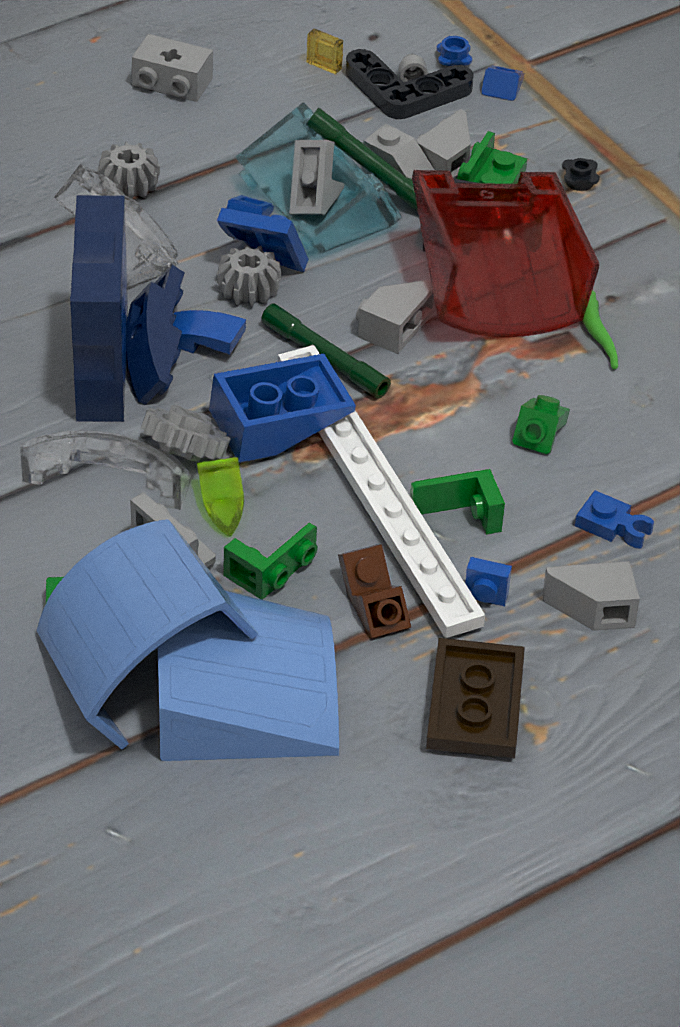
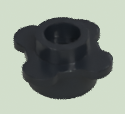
M585 158L563 161L562 168L566 170L564 175L566 185L576 191L591 189L600 180V176L596 174L597 162Z

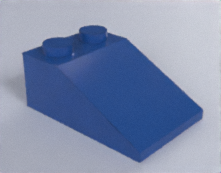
M318 354L214 374L209 411L219 429L226 432L227 437H230L228 445L240 463L275 456L353 413L356 405L325 354Z

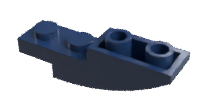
M173 264L155 283L151 281L131 302L127 317L126 354L128 368L138 401L144 405L156 394L161 396L167 391L173 380V375L170 374L171 367L175 364L181 353L178 344L182 331L173 326L176 319L173 310L184 292L180 287L185 272Z

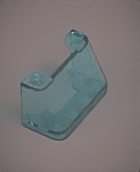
M303 102L235 157L244 169L239 173L240 177L252 191L258 187L275 207L293 222L296 230L299 232L298 236L303 247L309 253L315 249L319 254L391 228L402 219V216L383 184L373 173L365 174L347 154L335 145L332 180L344 183V189L325 215L289 214L295 140H324L306 126V123L314 113Z

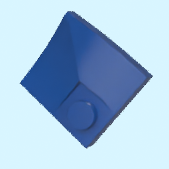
M221 208L217 222L229 237L244 241L252 249L262 246L263 252L274 253L276 261L281 266L296 271H305L309 258L291 220L281 215H271L269 217Z

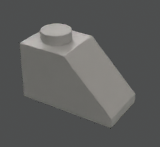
M385 123L363 141L365 146L405 177L411 178L430 194H434L439 176L414 137ZM362 167L363 176L392 190L386 184L380 181L377 177H375L373 174L367 171L364 167Z
M431 279L378 287L368 299L362 300L357 309L356 319L359 320L358 337L399 354L436 312L438 282Z

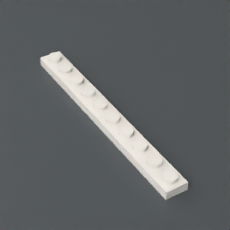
M312 345L279 354L278 362L318 355L319 352ZM354 411L320 430L318 433L443 636L449 638L484 627V612L357 412Z

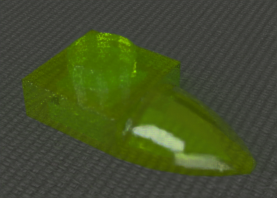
M238 457L197 463L203 505L217 528L230 537L239 525L244 508V492Z

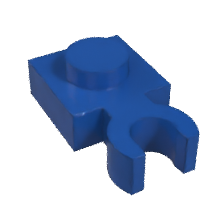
M594 490L577 513L575 527L610 542L614 540L616 535L623 537L629 546L641 549L645 534L651 535L653 532L654 520L645 515H630L631 505Z

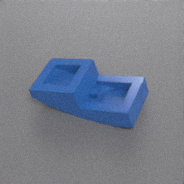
M187 310L174 313L176 319L173 326L182 331L178 348L193 354L199 345H203L230 355L246 330V319L229 314L203 310Z

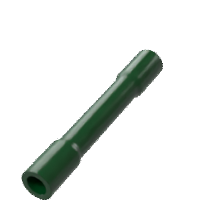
M321 108L314 112L306 126L324 140L334 142L336 147L386 184L399 198L421 215L425 213L430 206L432 194L383 160L347 132L343 125Z
M272 303L264 310L261 317L263 324L286 339L293 340L303 348L314 345L319 354H325L333 368L347 376L351 382L375 398H382L389 390L391 380L332 344L277 304Z

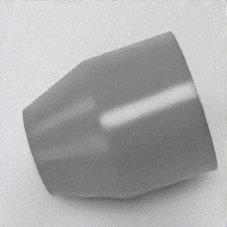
M407 54L399 64L400 79L403 82L428 74L425 61L416 54Z

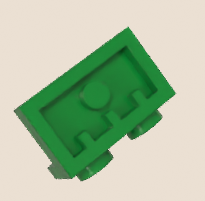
M487 131L482 141L474 144L468 163L463 162L460 166L457 179L482 183L481 199H487V208L496 210L501 202H506L526 171L528 158L494 149L495 133Z

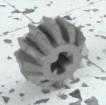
M125 142L124 146L112 144L110 150L102 151L99 166L97 167L98 179H100V184L103 186L106 194L114 193L115 196L129 197L131 201L134 196L146 198L147 192L156 190L158 176L160 175V164L158 163V158L154 156L153 149H143L141 143L129 145Z
M245 245L242 250L231 248L229 254L221 256L217 271V284L223 292L224 299H234L236 306L246 302L253 307L257 301L267 304L269 297L277 296L279 280H281V268L273 252H263L262 246L256 249H249Z

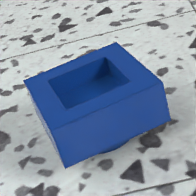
M470 557L466 569L465 584L475 600L505 607L509 595L512 566Z

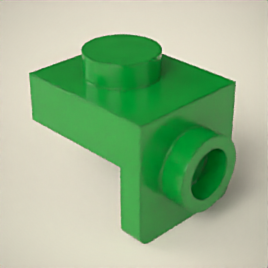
M538 395L537 399H530L521 405L512 442L518 446L549 454L552 451L557 431L567 423L570 409L560 406V401L550 396Z

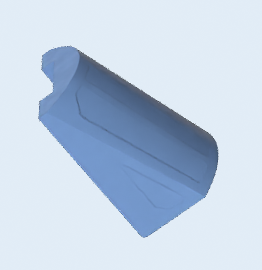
M169 519L146 523L126 530L105 541L84 556L53 590L42 611L37 627V633L85 719L120 749H124L129 743L106 712L103 704L117 685L148 654L179 631L220 610L251 639L258 635V632Z
M226 591L258 632L256 637L251 639L220 610L189 625L158 646L160 759L162 761L339 756L337 676L333 632L329 616Z

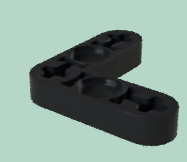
M356 49L349 52L346 56L347 77L385 115L393 119H406L470 95L473 89L474 73L471 69L462 65L448 66L403 82L372 51ZM377 82H379V83H385V84H387V85H376V84H372V83H377ZM421 91H433L436 93H424Z

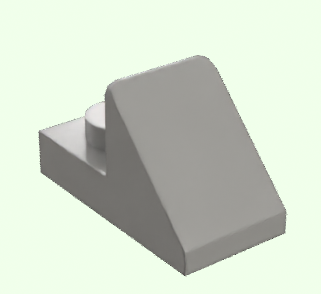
M295 140L289 214L325 215L344 189V183L332 180L334 142L329 140Z

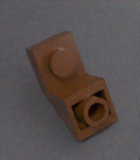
M382 544L338 554L347 596L369 638L411 628L402 586L391 585Z

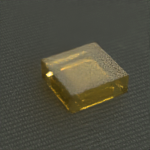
M314 28L307 34V63L337 74L342 69L343 40Z

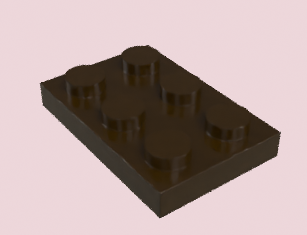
M438 638L426 749L515 758L525 647Z

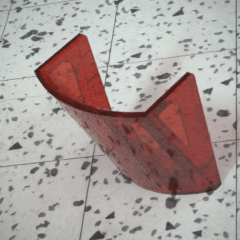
M413 170L412 181L438 321L467 333L488 337L537 335L583 321L600 264L556 172H520L517 184L455 183L450 171Z

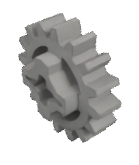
M172 405L169 411L159 407L157 409L149 408L141 425L144 434L153 436V440L159 441V448L161 450L195 462L200 461L203 455L213 460L215 457L222 459L230 441V437L226 436V432L217 430L218 427L213 426L211 423L212 418L178 405Z

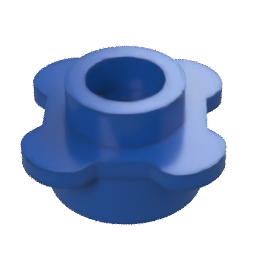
M460 36L444 38L437 45V51L440 52L438 62L445 66L471 64L472 56L469 55L471 49L469 42Z

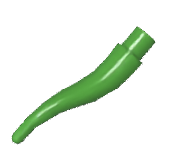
M586 289L581 293L579 304L581 320L590 335L606 351L610 358L612 369H617L618 356L616 348L600 319L599 302L596 300V293L591 289Z

